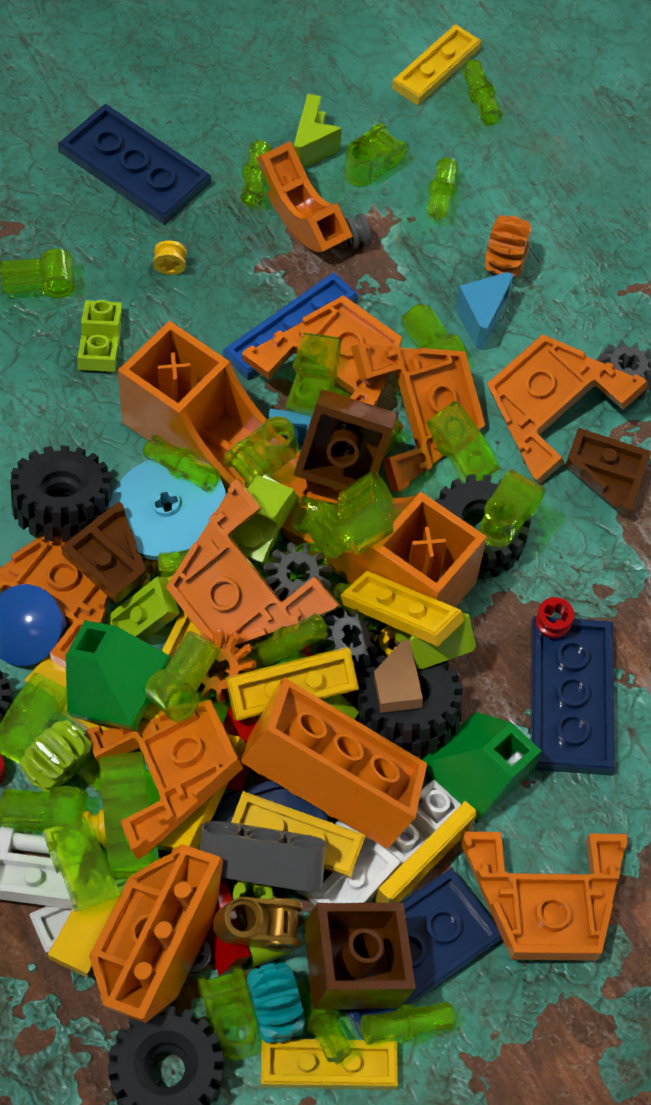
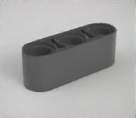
M209 821L202 824L199 850L222 857V878L298 891H315L322 888L327 846L325 840L311 835L226 821Z

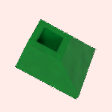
M85 620L65 655L67 713L71 717L135 731L173 659L165 652L117 626Z
M475 711L459 726L456 735L451 733V741L446 746L440 743L437 751L426 755L422 760L427 763L425 775L431 781L435 780L460 804L466 801L476 810L474 822L478 824L535 771L542 750L513 723Z

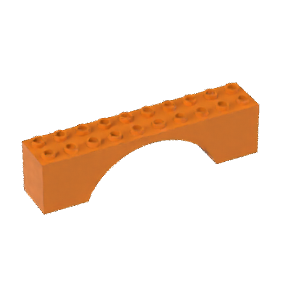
M170 320L118 369L122 423L167 455L191 457L211 467L220 477L226 494L234 480L240 479L248 488L257 475L263 477L264 474L276 482L294 489L300 498L279 532L301 549H303L304 544L309 543L311 545V556L318 552H323L325 558L322 564L331 566L333 572L350 584H353L362 574L369 571L455 608L476 584L487 536L422 492L405 498H390L371 494L368 500L293 476L300 452L258 410L242 387L230 361Z

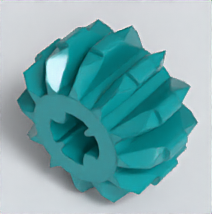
M283 962L275 965L274 963L262 965L259 969L249 971L247 977L248 995L260 1038L266 1043L274 1041L279 1043L291 1040L293 1036L301 1035L305 1020L297 981H295L291 968Z

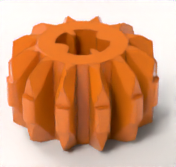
M500 215L495 220L485 255V267L488 272L495 275L508 272L514 274L513 278H517L521 274L531 239L532 228L529 221L512 215Z
M218 629L214 633V642L208 635L203 634L198 638L201 648L191 646L188 649L187 653L196 661L187 662L184 665V670L187 672H197V675L189 681V685L193 688L202 682L205 687L201 692V697L207 699L214 689L216 690L218 702H224L227 698L225 678L256 668L257 661L243 658L251 652V645H244L241 649L235 646L240 639L239 634L234 633L229 638V641L225 642L223 630ZM212 657H215L219 662L225 659L228 661L229 667L225 672L223 670L217 672L213 670L212 665L216 660Z

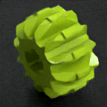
M69 720L55 722L49 729H45L38 738L34 739L32 745L25 750V755L21 758L19 765L27 776L26 778L44 793L58 790L62 784L68 783L70 778L77 774L78 770L86 764L87 758L92 752V742L86 737V733L80 727L73 725Z

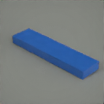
M333 272L223 349V357L230 361L231 365L248 381L259 372L243 361L242 353L245 349L252 345L255 348L274 338V333L279 330L285 332L301 323L303 317L343 295L356 304L358 302V294Z

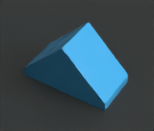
M505 272L459 286L456 310L477 349H484L509 298L514 274Z

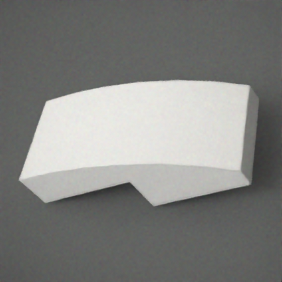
M433 780L421 790L415 819L388 849H385L401 861V866L461 804L440 784Z

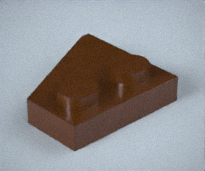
M578 428L565 466L622 516L630 518L651 451Z
M120 501L61 546L63 557L115 603H119L147 580L143 560L138 552L136 540L127 521L124 506Z

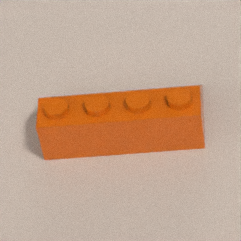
M285 677L278 684L249 735L240 761L256 773L267 777L287 789L293 795L306 800L330 817L338 819L364 834L366 838L377 842L387 849L416 817L427 763Z

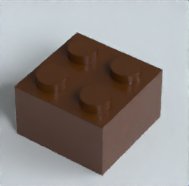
M321 389L293 476L369 500L394 427L396 413Z
M317 903L304 922L313 1010L400 1008L415 990L404 903Z

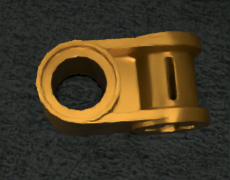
M238 897L218 910L213 921L214 932L222 942L230 945L255 946L276 951L301 949V940L297 939L298 912L302 911L303 903L298 900L284 898ZM231 911L240 912L246 919L245 931L242 932L233 927L230 922Z

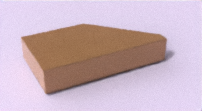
M410 639L403 640L374 671V683L380 713L423 708V697Z

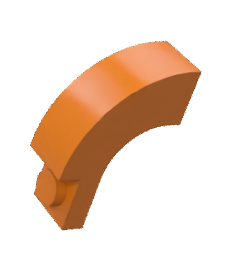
M291 141L256 157L270 188V191L266 192L270 202L286 227L303 245L313 251L323 252L352 237L338 203H328L313 188Z

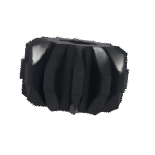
M340 607L331 613H324L316 620L317 623L307 636L313 641L309 646L308 653L320 654L344 647L350 648L355 674L363 673L364 669L370 666L371 660L377 656L379 651L373 644L377 641L379 634L369 632L368 627L371 619L360 621L358 609L351 610L347 614L343 607Z

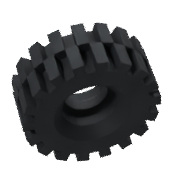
M61 445V451H53L52 446L44 447L43 454H39L36 450L30 452L29 461L22 457L17 462L18 468H13L11 472L10 484L13 517L15 520L18 519V525L23 530L29 527V534L36 538L40 533H43L44 539L47 541H53L54 536H62V542L69 541L71 539L70 535L79 533L109 509V501H111V474L108 472V466L104 461L99 463V456L94 453L87 457L86 451L83 448L77 447L76 451L72 452L69 451V446ZM58 494L71 495L69 497H52Z
M475 474L467 475L465 483H462L460 478L452 481L450 489L445 486L440 491L439 498L435 499V502L463 521L469 516L480 515L487 517L495 524V529L492 532L484 534L487 536L477 579H484L485 571H490L492 577L499 576L502 566L508 571L514 566L515 559L519 561L526 545L531 523V514H527L528 504L526 500L519 501L520 492L515 487L509 492L506 490L507 481L500 478L498 484L491 482L492 476L485 474L482 481H476Z
M384 655L376 658V667L370 664L367 669H364V677L360 676L358 683L359 723L404 750H411V754L414 756H421L422 748H427L429 754L437 751L438 742L446 746L451 741V733L457 734L459 723L461 722L463 686L462 681L458 682L459 674L455 668L449 671V662L444 661L424 669H417L416 667L422 697L426 700L423 702V708L380 713L374 683V671L386 658Z
M166 1006L164 1013L156 1014L146 1023L131 1018L129 1020L130 1027L126 1031L121 1027L116 1035V1045H111L109 1052L110 1064L108 1065L110 1085L113 1096L117 1100V1105H211L214 1100H218L224 1076L223 1051L220 1050V1041L216 1033L212 1034L210 1032V1024L203 1018L197 1021L194 1019V1012L185 1009L183 1014L176 1013L175 1006ZM163 1053H172L178 1056L185 1067L182 1079L171 1087L156 1085L150 1079L148 1073L151 1061Z

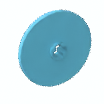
M161 456L147 460L127 472L114 488L111 501H109V508L118 501L123 504L130 529H132L141 557L151 560H174L185 557L193 543H196L210 521V516L217 510L226 496V491L220 477L205 463L187 456ZM171 502L172 510L165 512L164 504Z

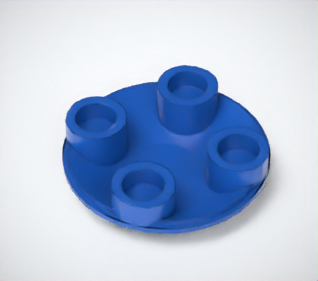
M20 584L10 587L0 594V658L3 661L16 666H35L46 659L59 642L67 621L65 615L60 611L56 600L46 590L35 585Z

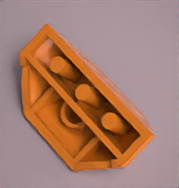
M181 844L173 849L171 854L152 862L128 878L89 955L102 1004L106 1009L146 1023L178 997L214 921L223 867L222 857Z

